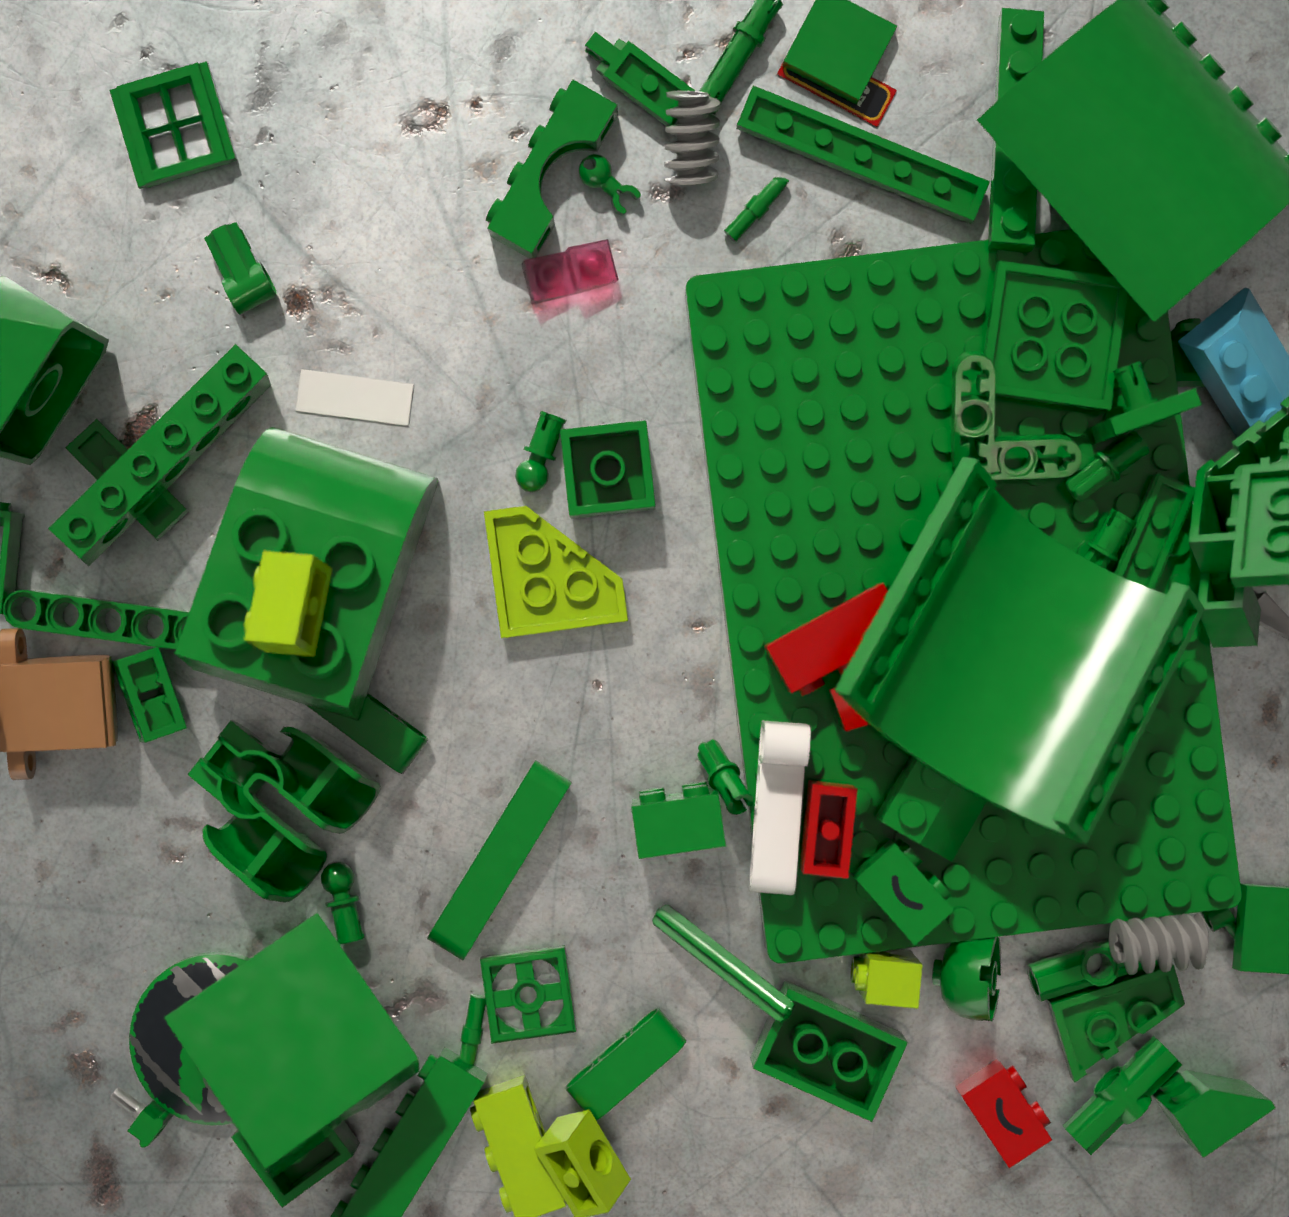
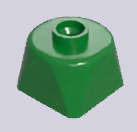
M0 276V457L31 465L41 456L106 353L109 339L6 276Z

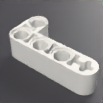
M762 721L749 892L794 895L804 768L808 765L810 751V726L807 724Z

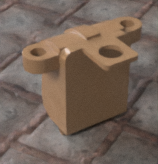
M1 629L0 752H7L8 771L11 779H33L36 771L35 751L116 746V741H118V718L114 669L111 656L80 655L28 658L26 637L23 629Z

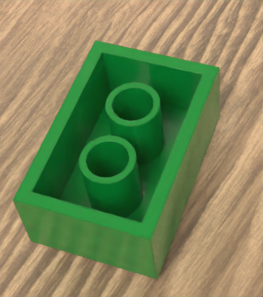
M785 980L780 991L794 1002V1010L783 1023H778L768 1016L750 1057L753 1069L873 1122L908 1044L904 1035L896 1029Z

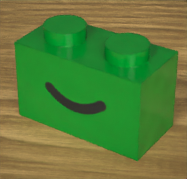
M890 839L851 874L915 946L955 911L946 901L952 894L935 875L927 880L917 869L923 861L906 842L898 847Z

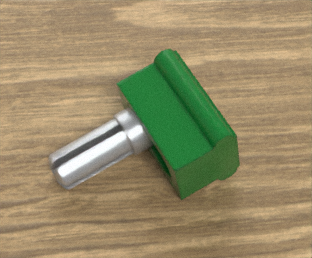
M120 1087L115 1089L110 1097L111 1101L135 1119L127 1131L140 1140L139 1145L142 1148L149 1146L174 1116L154 1100L146 1106Z

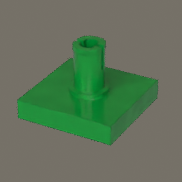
M1141 361L1114 370L1113 373L1114 376L1116 375L1127 409L1123 410V414L1090 427L1095 443L1097 444L1165 420L1202 405L1196 388L1158 401V398H1152L1141 367Z

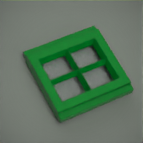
M207 61L176 68L116 86L117 88L109 90L139 189L167 183L224 166L237 160Z

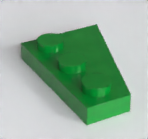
M1173 964L1168 972H1162L1159 966L1155 965L1152 973L1146 974L1142 969L1134 975L1127 974L1117 977L1107 986L1092 985L1047 1000L1069 1074L1074 1082L1087 1075L1085 1070L1102 1058L1108 1060L1118 1053V1047L1138 1033H1146L1185 1005Z

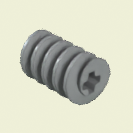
M666 92V97L678 101V106L666 110V115L678 119L677 124L665 127V132L677 136V141L665 144V150L677 154L675 159L664 162V167L676 171V176L664 179L666 182L678 185H700L718 178L717 170L708 165L716 163L719 160V155L708 148L719 143L718 135L709 131L718 128L720 120L718 117L708 113L719 110L721 103L719 100L710 97V94L706 92Z
M1200 913L1194 915V917L1188 914L1180 915L1177 918L1171 915L1164 916L1161 919L1148 917L1144 921L1139 918H1132L1127 923L1121 919H1116L1110 926L1109 948L1114 961L1117 964L1123 963L1129 975L1137 973L1139 961L1146 974L1154 971L1155 960H1157L1162 972L1171 970L1172 959L1179 971L1187 970L1189 958L1196 970L1203 969L1209 949L1208 928L1205 919Z

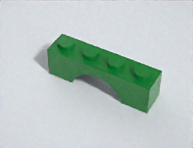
M572 79L567 90L561 87L557 91L549 108V111L553 112L545 127L540 124L534 131L528 144L532 151L524 164L520 161L516 163L507 180V184L511 186L503 201L499 198L494 201L486 216V221L490 223L487 229L492 238L533 261L537 258L555 226L554 217L545 206L541 194L543 180L547 171L555 161L571 152H597L618 117V106L616 103Z

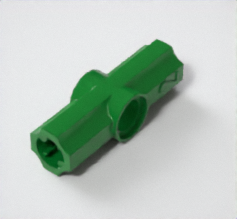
M1109 939L1096 943L1083 942L1077 945L1074 950L1027 964L1031 987L1037 999L1041 1002L1092 985L1107 986L1117 977L1128 974L1123 963L1117 964L1114 961L1109 948ZM1100 953L1102 957L1101 968L1097 972L1089 974L1087 971L1089 958L1094 954ZM1140 961L1138 962V970H1137V971L1142 970V966H1141V964H1140Z
M1153 1036L1122 1067H1114L1104 1074L1094 1087V1095L1062 1126L1092 1155L1122 1124H1131L1146 1112L1152 1101L1151 1096L1182 1064Z

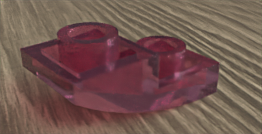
M608 239L568 247L565 252L526 259L521 264L532 305L600 288L619 280Z

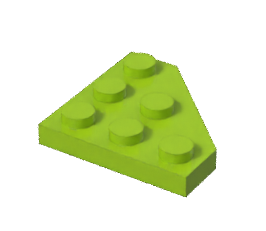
M527 506L484 511L501 638L628 621L623 579Z

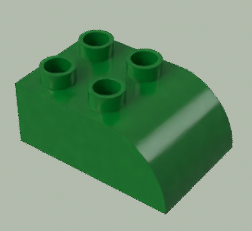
M275 427L268 428L254 444L238 475L174 654L193 670L358 721L439 482L438 478ZM263 551L314 555L332 568L315 657L264 652L244 640L246 634L244 628L245 617L248 611L251 610L255 592L254 575L256 569L261 564Z

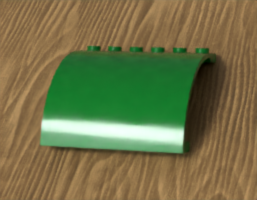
M1117 0L1049 54L981 115L977 121L1151 320L1155 322L1236 253L1289 204V154L1277 142L1282 137V134L1266 117L1259 121L1249 110L1254 103L1244 90L1238 85L1231 89L1221 78L1226 72L1222 65L1210 53L1203 58L1193 44L1198 39L1182 21L1174 25L1164 12L1170 7L1164 0Z
M963 457L954 474L950 477L947 487L936 507L929 515L927 523L914 547L907 555L906 561L892 587L885 595L881 607L870 627L866 630L848 667L844 670L835 691L884 737L936 773L974 795L1026 821L1064 837L1087 844L1205 608L1188 585L1173 582L1168 593L1164 594L1121 577L1060 544L1023 517L996 491V482L978 459Z

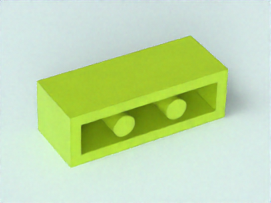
M525 1074L480 1090L473 1101L475 1106L470 1107V1113L476 1130L478 1132L484 1130L489 1144V1146L484 1148L485 1156L492 1172L498 1171L503 1187L499 1188V1194L506 1213L513 1211L515 1217H538L566 1207L565 1200L534 1150V1147L546 1132Z

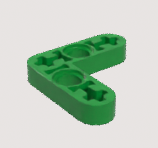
M968 351L961 354L954 362L952 369L951 460L954 468L958 467L963 457H969L970 442L967 438L960 440V437L964 435L975 438L976 452L979 456L983 457V460H979V462L993 480L1063 478L1075 473L1081 465L1082 454L1078 445L1066 435L994 436L995 367L990 359L981 352ZM977 361L978 366L985 370L984 374L977 375L976 389L979 393L986 391L985 397L971 394V382L967 376L962 375L963 371L971 368V362ZM961 392L970 393V395L961 397ZM974 404L982 406L985 411V417L981 424L976 427H966L962 424L961 415L966 407ZM984 435H985V439H984V440H981V439H979V438H976V437H981V436H984ZM1016 446L1024 447L1028 452L1025 464L1015 469L1007 467L1004 461L1007 451ZM1040 446L1039 450L1043 455H1053L1058 452L1059 446H1063L1070 453V457L1063 458L1062 465L1057 466L1051 458H1039L1041 467L1036 468L1038 456L1035 447Z

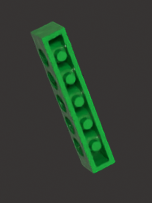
M235 344L48 529L78 558L90 566L271 386L268 374Z

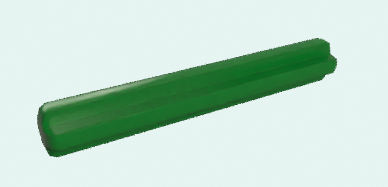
M665 904L656 911L652 920L655 927L773 1020L783 1023L790 1017L795 1007L794 1002L672 906Z

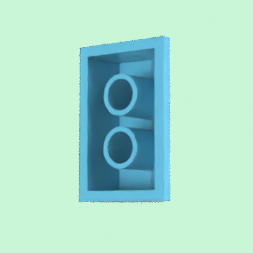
M1245 287L1178 341L1236 437H1239L1259 420L1265 423L1282 409L1280 403L1289 396V355L1251 290Z

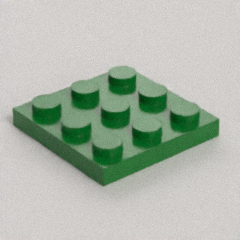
M999 260L995 268L983 354L990 359L995 367V396L1104 412L1110 411L1116 375L1114 376L1113 371L1118 366L1128 292L1116 278ZM981 369L980 374H984L985 370Z

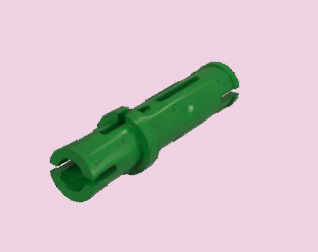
M755 0L744 19L741 22L737 21L734 25V35L700 88V92H706L710 94V97L719 100L720 103L723 102L755 48H760L765 42L764 34L783 6L781 0H776V2H774L775 0ZM718 110L711 112V114L716 115Z

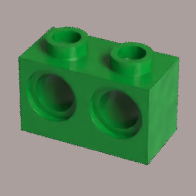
M159 646L112 661L139 742L146 743L187 729Z

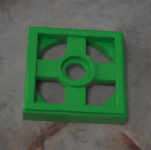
M565 945L482 956L480 958L491 1044L576 1032ZM544 960L551 964L558 971L560 982L541 984L534 977L532 961ZM515 963L517 983H515L513 988L493 991V982L498 972L506 964ZM524 987H532L536 991L537 997L533 1002L526 1003L520 998V991ZM563 999L564 1006L557 1018L550 1024L541 1027L539 1008L544 1002ZM514 1006L517 1010L521 1011L524 1030L506 1023L499 1016L496 1009Z

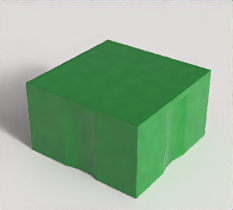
M318 913L164 1017L263 1168L272 1177H275L326 1140L331 1132L343 1121L358 1112L370 1108L419 1072V1058Z

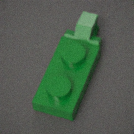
M594 32L585 44V52L600 63L596 71L603 76V79L668 127L676 124L678 119L666 115V110L678 106V101L666 97V92L695 90L629 40L626 43L618 38L613 45L597 32Z

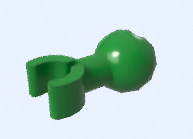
M588 155L580 163L578 172L582 182L588 187L601 188L611 197L612 208L617 214L624 215L627 211L621 206L619 194L616 191L621 194L628 193L635 200L641 197V193L637 188L632 185H622L612 176L611 164L602 155ZM590 160L594 168L591 170L585 168L584 161Z

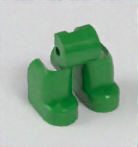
M230 720L218 735V740L204 758L199 759L187 774L220 801L227 812L234 815L219 829L206 824L202 829L203 840L212 855L261 898L284 903L289 902L299 896L316 878L326 861L327 853L308 836L292 829L255 796L264 783L268 782L279 790L278 792L296 806L317 826L337 834L345 833L361 820L375 802L381 786L360 767L351 764L326 743L294 727H283L280 732L291 737L292 740L283 754L279 755L250 730Z

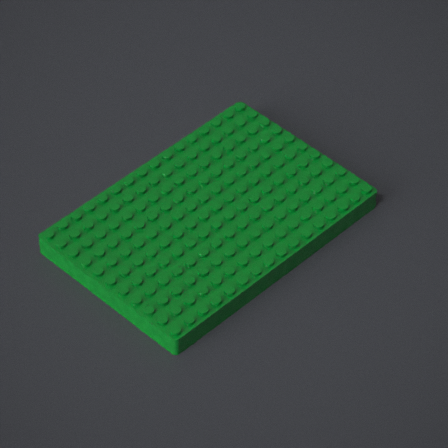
M1073 229L1035 234V246L1032 252L989 249L988 240L696 275L691 277L686 284L685 304L744 782L747 791L753 797L752 806H748L751 838L753 836L762 721L802 723L810 726V751L808 765L804 768L794 895L758 893L764 944L768 956L775 963L782 964L1112 923L1116 919L1128 921L1132 918L1145 919L1148 917H1164L1236 907L1241 901L1242 893L1210 639L1201 619L1087 844L1042 828L987 801L952 862L899 833L875 817L911 755L900 749L871 725L844 731L835 701L829 692V689L836 687L842 675H840L838 669L822 677L825 684L804 696L801 695L799 690L790 693L764 648L766 644L879 583H884L887 590H890L906 561L907 555L914 547L927 523L929 515L933 512L947 487L950 477L956 470L951 460L952 369L956 359L964 352L978 351L983 353L996 263L1001 260L1114 277ZM1128 293L1117 369L1141 361V367L1153 399L1158 398V401L1177 395L1178 386L1168 311L1153 322ZM977 361L971 362V368L963 371L962 375L967 376L971 382V394L985 397L986 394L977 393L976 378L977 375H980L981 368L978 366ZM1117 378L1115 380L1112 408L1108 412L995 396L994 436L1061 434L1071 438L1080 448L1082 454L1081 465L1070 476L1063 478L994 481L997 484L996 491L1016 511L1041 531L1082 557H1085L1090 549L1086 545L1087 541L1092 542L1112 508L1134 520L1155 472H1160L1190 485L1181 414L1134 430L1146 442L1150 453L1146 456L1144 455L1120 473V479L1117 482L1109 481L1082 502L1076 501L1070 495L1066 487V481L1095 460L1094 455L1097 452L1105 453L1128 435V433L1096 444L1090 427L1123 414V410L1127 409ZM961 392V397L970 395V393ZM975 404L966 407L961 415L962 424L966 427H976L981 424L985 417L984 408ZM962 435L960 440L967 438L970 442L968 458L983 460V457L979 456L976 452L975 438ZM984 435V436H981V437H976V438H979V439H981V440H984V439H985V435ZM1040 446L1035 447L1038 456L1036 468L1041 467L1039 458H1051L1057 466L1062 465L1063 458L1070 457V453L1063 446H1059L1058 452L1053 455H1043L1039 450ZM1012 447L1005 454V465L1009 468H1020L1027 461L1028 452L1024 447ZM1193 505L1189 509L1155 590L1167 594L1174 582L1190 586L1198 598L1201 572L1188 543ZM1121 546L1120 550L1118 551V553H1117V555H1116L1117 558H1118L1119 553H1120V551H1121V549H1122V546ZM1111 560L1106 569L1112 572L1116 562ZM808 780L849 784L857 788L848 878L803 874L799 868ZM890 839L898 847L906 842L923 861L917 869L927 880L935 875L952 894L946 901L955 911L915 946L851 874Z

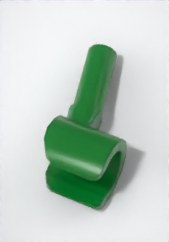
M1229 909L1201 912L1212 932L1225 927L1230 936L1235 939L1236 923L1234 915Z

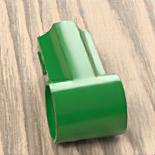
M237 222L224 224L212 230L204 238L224 278L222 280L224 290L239 315L278 296L270 276L263 264L257 261L243 230Z

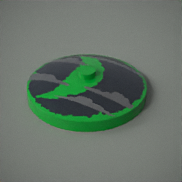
M207 952L185 958L157 976L144 991L136 1005L129 1034V1048L134 1070L150 1097L163 1109L178 1118L201 1125H226L233 1123L164 1017L249 960V957L229 952Z

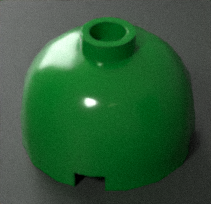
M993 937L953 942L946 947L942 960H934L932 983L933 985L940 986L943 1001L951 1011L960 1017L977 1021L994 1020L1000 990L996 989L997 974L1001 975L1000 938Z

